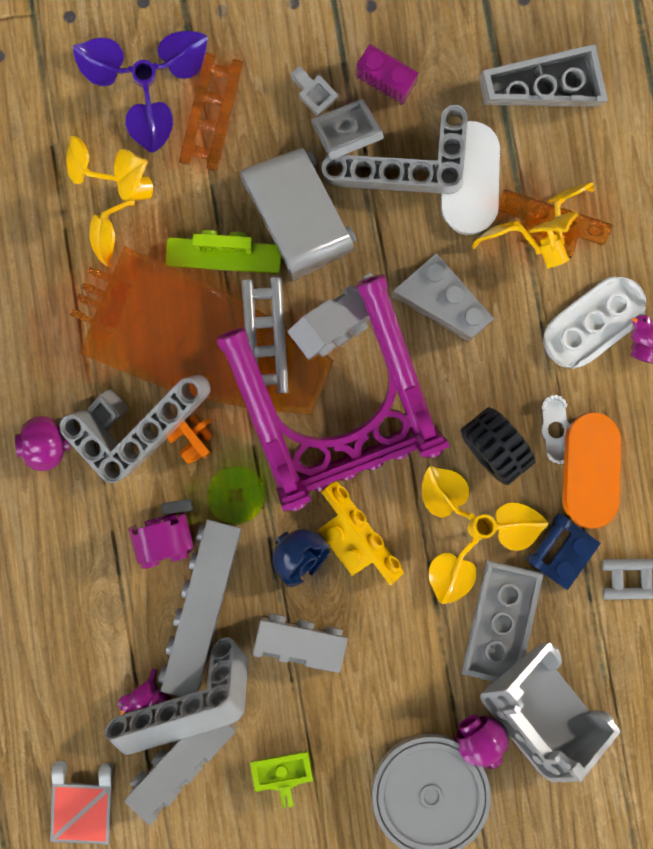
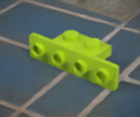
M201 230V234L193 233V239H167L166 265L168 267L270 274L280 273L281 255L275 244L253 243L252 237H247V234L243 232H230L229 236L218 235V232L214 230Z

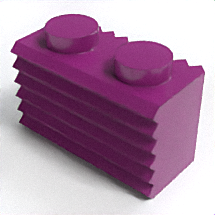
M372 44L368 45L356 67L357 79L361 78V81H366V85L370 84L371 88L375 87L381 93L385 92V96L390 95V99L394 98L395 102L399 101L400 105L405 103L414 89L419 72Z

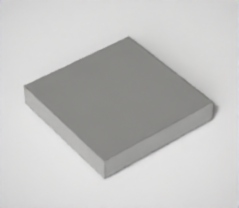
M364 99L311 119L313 128L330 160L384 139L382 130Z

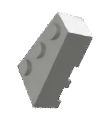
M437 253L394 289L391 297L407 304L418 313L424 314L440 326L468 342L494 319Z
M368 273L361 280L371 277L373 275L371 273ZM351 285L342 291L344 294L333 300L330 298L307 313L287 331L308 360L318 354L321 357L326 356L336 348L335 344L340 347L353 336L357 337L368 328L366 322L369 321V317L356 285L353 288Z
M269 613V617L263 616L260 621L252 656L261 657L266 655L278 658V661L288 663V661L304 664L306 667L340 673L348 636L342 635L343 630L336 627L326 626V630L316 629L313 622L298 619L297 624L287 622L284 615Z

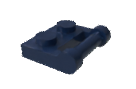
M557 513L553 519L555 523L533 554H528L525 561L565 590H568L601 543L572 523L568 518ZM565 529L570 532L548 565L542 561L562 531Z

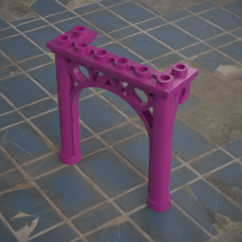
M384 274L363 279L356 286L362 297L388 371L387 392L375 414L364 424L350 432L333 437H312L289 428L279 418L274 409L249 345L245 328L230 330L216 338L221 351H225L278 486L276 491L283 512L286 510L296 511L303 508L307 502L311 501L308 494L309 491H321L329 486V483L339 479L346 481L354 478L358 472L365 469H378L383 466V462L388 460L404 459L414 450H417L422 458L426 456L431 458L442 454L444 449L450 447L446 438L434 426L386 290L388 284ZM396 391H398L405 413L391 409ZM385 417L399 418L402 422L401 429L389 436L381 435L378 430ZM372 431L374 437L380 443L361 450L364 442L370 438L368 433ZM283 434L299 443L292 457ZM309 446L323 451V459L319 463L312 466H304L300 463L301 454ZM327 447H333L335 452L343 451L349 455L330 462L331 455Z

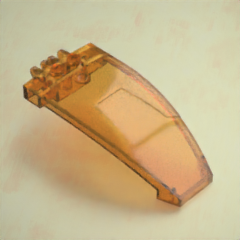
M126 246L122 249L112 275L93 267L89 268L88 273L91 276L103 279L109 283L105 291L89 283H83L81 289L102 298L101 302L78 294L77 300L80 303L97 308L94 318L78 310H72L70 316L91 324L79 353L80 355L169 390H172L184 378L197 374L203 375L208 379L211 386L210 394L205 400L247 408L225 351H221L216 339L221 334L230 330L245 328L243 301L200 279L151 259V257ZM255 309V317L267 316L261 311ZM273 327L256 329L257 346L274 345ZM285 327L289 393L277 394V385L266 386L276 412L312 415L334 360L328 355L321 357L320 354L308 360L287 331L289 329ZM275 356L258 357V368L261 375L276 374ZM190 383L189 390L191 394L197 396L198 390L196 385Z

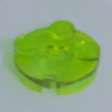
M230 467L223 469L212 478L208 486L210 509L217 518L226 523L242 524L251 521L261 512L264 506L266 492L259 476L248 468ZM232 488L234 490L243 489L242 496L244 500L242 502L237 500L232 503L230 501L232 495L229 491Z

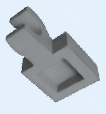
M300 66L291 73L292 77L290 79L302 89L298 97L317 117L338 99L339 95L320 75L312 80Z

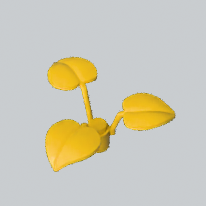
M70 136L66 154V167L72 182L81 184L84 181L85 175L117 181L119 195L123 200H126L103 211L101 216L98 214L93 215L90 222L89 238L91 247L97 258L105 266H111L110 259L114 250L115 231L111 221L107 218L110 214L127 206H134L135 200H147L152 197V181L148 176L142 177L148 161L136 156L130 150L120 149L114 161L115 176L93 172L87 168L89 153L86 145L79 137Z
M585 183L565 189L548 200V204L554 202L555 218L551 221L540 223L529 230L530 233L547 231L548 236L540 239V246L519 221H513L487 230L472 244L473 250L483 240L500 236L509 231H519L533 246L536 254H542L547 269L569 261L563 245L565 242L562 232L567 233L571 222L577 218L578 212L561 215L560 205L566 199L583 191L593 192L595 188L594 183Z
M434 466L428 467L423 476L421 487L422 499L430 513L439 518L449 516L453 510L457 514L470 520L468 533L472 537V540L461 551L458 558L452 553H443L435 557L431 562L428 577L437 600L441 604L452 603L461 599L472 589L477 576L476 567L473 563L463 560V558L479 540L493 536L496 530H498V540L504 547L513 551L524 550L535 542L541 532L548 526V521L536 510L513 502L504 504L496 510V522L490 515L483 514L476 517L473 513H468L458 507L465 504L469 497V486L466 480L452 470Z

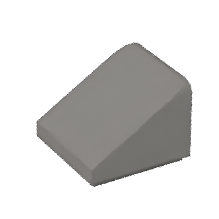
M112 389L101 393L86 411L91 413L108 431L128 412L129 407Z

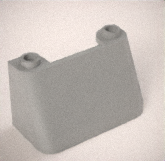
M303 148L251 165L239 171L242 183L247 193H251V199L261 214L282 259H284L287 271L293 282L353 252V243L357 241L351 227L343 225L314 168L318 166L314 155L310 150L306 152Z
M550 642L541 643L491 683L483 691L480 698L485 707L498 723L504 727L506 733L544 778L551 782H581L621 731L614 724L612 716L607 712L589 711L556 670L562 664L560 651Z

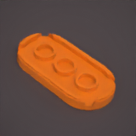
M586 413L577 417L569 425L565 433L562 499L565 512L576 525L583 528H600L613 520L619 508L621 435L617 425L608 416L601 413Z

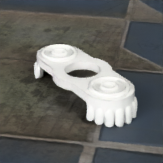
M551 395L545 399L542 405L543 425L541 432L545 439L549 460L553 463L564 464V438L569 427L565 408L568 404L565 403L566 400L561 396ZM552 422L562 424L564 433L560 438H553L549 435L548 427Z

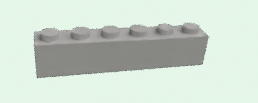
M209 519L205 525L200 524L196 541L201 542L198 553H192L189 563V569H192L193 573L190 581L185 580L181 597L186 599L183 610L177 609L173 623L174 626L178 627L175 638L170 637L166 649V654L170 655L168 666H162L158 683H162L161 692L182 697L198 692L200 689L242 532L240 527Z

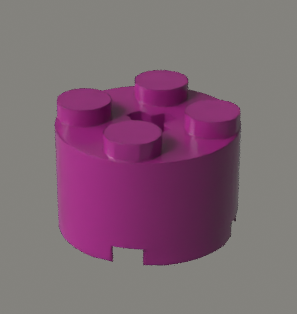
M180 513L178 517H176V514H169L144 521L145 527L137 528L136 524L128 528L137 563H141L142 569L159 565V561L169 557L171 562L185 559L188 557L187 554L191 553V549L194 548L185 513Z

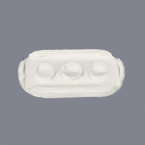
M467 121L462 186L455 193H441V213L445 222L454 231L463 235H476L486 230L495 220L499 208V141L491 128L476 121ZM450 144L446 146L444 151L449 155H455L460 149L457 145ZM452 172L442 176V180L445 183H453L458 179L457 175Z
M609 277L601 281L549 322L543 336L544 348L549 358L564 368H580L593 361L634 329L633 322L631 321L632 318L639 314H645L646 296L639 284L628 278Z

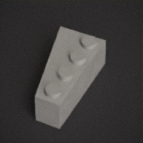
M595 44L483 70L478 77L484 105L600 107L608 101Z
M230 724L173 741L174 745L167 752L162 749L150 761L154 766L147 774L141 771L133 779L130 785L134 788L130 791L124 802L151 826L157 819L161 809L164 806H169L175 800L182 787L194 779L203 768L202 765L205 762L208 763L236 732L237 727L234 724Z

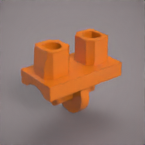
M194 414L189 420L194 424L195 428L192 429L184 420L167 438L173 444L183 435L187 437L191 443L183 448L179 454L189 465L201 457L206 459L212 454L197 436L201 433L206 441L214 436L208 429L213 423L210 417L201 421L197 414Z

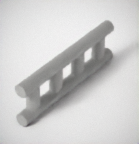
M270 278L271 287L254 289L253 280H242L244 326L256 363L258 365V357L275 356L276 374H263L261 376L265 386L277 385V394H287L289 389L282 278ZM271 299L272 316L255 317L254 300ZM273 327L274 345L257 346L256 329Z
M653 558L602 559V570L612 571V588H603V600L653 599ZM623 570H640L641 588H624Z

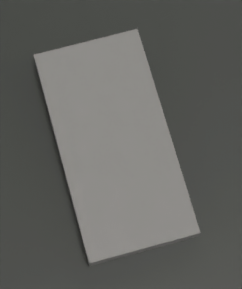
M486 560L461 674L494 682L526 656L544 573Z

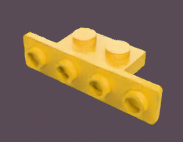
M334 481L321 492L338 515L319 528L318 531L351 576H354L373 562L388 584L392 585L404 574L400 562L390 554L381 536L374 532L368 524L364 513L354 505L349 498L348 491L343 486H340L337 481Z

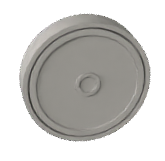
M424 733L405 738L386 752L375 770L371 787L375 817L384 834L401 849H463L477 837L485 825L491 803L490 785L485 770L481 766L476 768L475 765L468 764L462 758L460 751L457 750V748L459 749V744L449 736Z

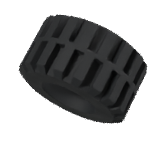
M487 407L461 429L462 438L468 448L486 470L502 484L508 486L536 463L531 448L521 434L500 412L493 408Z

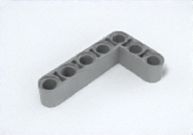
M456 104L446 107L442 112L438 161L342 155L330 160L328 156L324 159L321 166L324 178L328 184L334 187L442 194L455 193L461 188L463 183L467 112L463 107ZM456 116L462 120V123L453 127L447 123V120L450 117ZM454 144L459 147L460 151L455 155H449L444 149L446 146ZM338 165L343 168L338 176H330L328 174L332 166ZM362 167L372 170L371 174L366 178H360L356 175L357 171ZM390 169H397L400 175L394 180H389L385 177V173ZM418 171H425L429 175L422 182L416 181L413 178L414 174ZM452 172L457 175L458 179L453 183H445L442 180V176Z
M199 374L179 381L120 443L112 437L91 413L84 410L65 416L60 422V432L103 480L108 483H116L131 475L208 397L211 390L210 382L206 377ZM190 383L196 385L198 390L197 396L191 394L189 390ZM171 403L175 404L178 409L177 416L170 411ZM75 419L80 423V431L75 427ZM151 423L158 427V435L152 432ZM94 441L99 443L100 452L95 449ZM132 443L137 444L139 447V454L133 451ZM114 462L119 465L120 473L115 471Z
M224 637L219 639L211 650L207 689L113 718L105 728L106 738L123 754L129 755L237 722L245 710L248 657L232 638Z

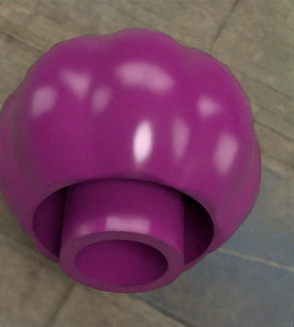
M37 416L29 419L23 424L22 433L15 434L17 457H23L25 465L33 470L47 471L53 469L61 462L65 450H70V443L61 434L58 422L47 416Z
M477 714L463 719L459 723V730L454 737V740L459 744V749L457 748V750L460 751L462 758L468 764L475 765L476 768L477 766L487 767L488 770L497 768L502 763L501 757L508 747V735L504 727L495 718L486 715L479 717Z

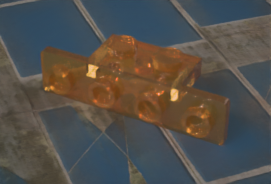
M504 189L498 203V211L522 219L521 225L540 246V239L548 236L547 231L530 233L529 230L540 223L551 221L555 218L554 205ZM560 207L561 215L574 212ZM578 213L577 218L571 222L567 233L562 232L565 242L563 245L568 258L571 259L578 238L604 245L612 231L613 225ZM519 232L516 241L531 245L523 234Z

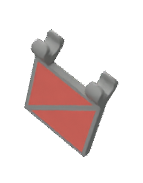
M65 761L55 762V765L52 767L50 842L109 845L113 764H102L99 769V784L65 783L67 763Z

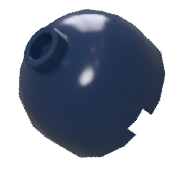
M299 529L291 533L285 532L276 540L277 546L273 552L272 562L275 572L288 587H294L304 582L300 577L304 576L308 571L312 576L323 565L330 553L326 548H330V545L320 535L310 530Z

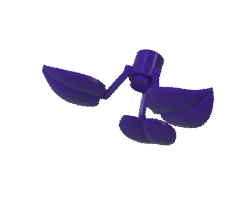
M180 31L167 35L162 39L157 49L159 57L165 62L163 64H152L148 60H139L133 66L119 68L123 64L124 54L119 44L109 38H95L84 43L75 44L73 46V54L81 73L88 81L97 86L112 85L116 80L117 73H132L134 82L138 86L143 87L146 105L136 104L129 109L125 119L126 129L134 141L148 152L154 153L166 143L173 127V116L167 104L163 102L151 104L149 86L155 82V71L169 67L172 75L177 78L188 79L194 77L203 67L208 37L203 33L195 31Z

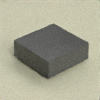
M191 499L161 504L162 515L194 511Z

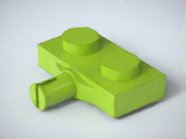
M308 750L250 761L255 792L269 789L279 791L282 808H287L285 796H287L288 807L294 806L291 788L298 784L313 781Z

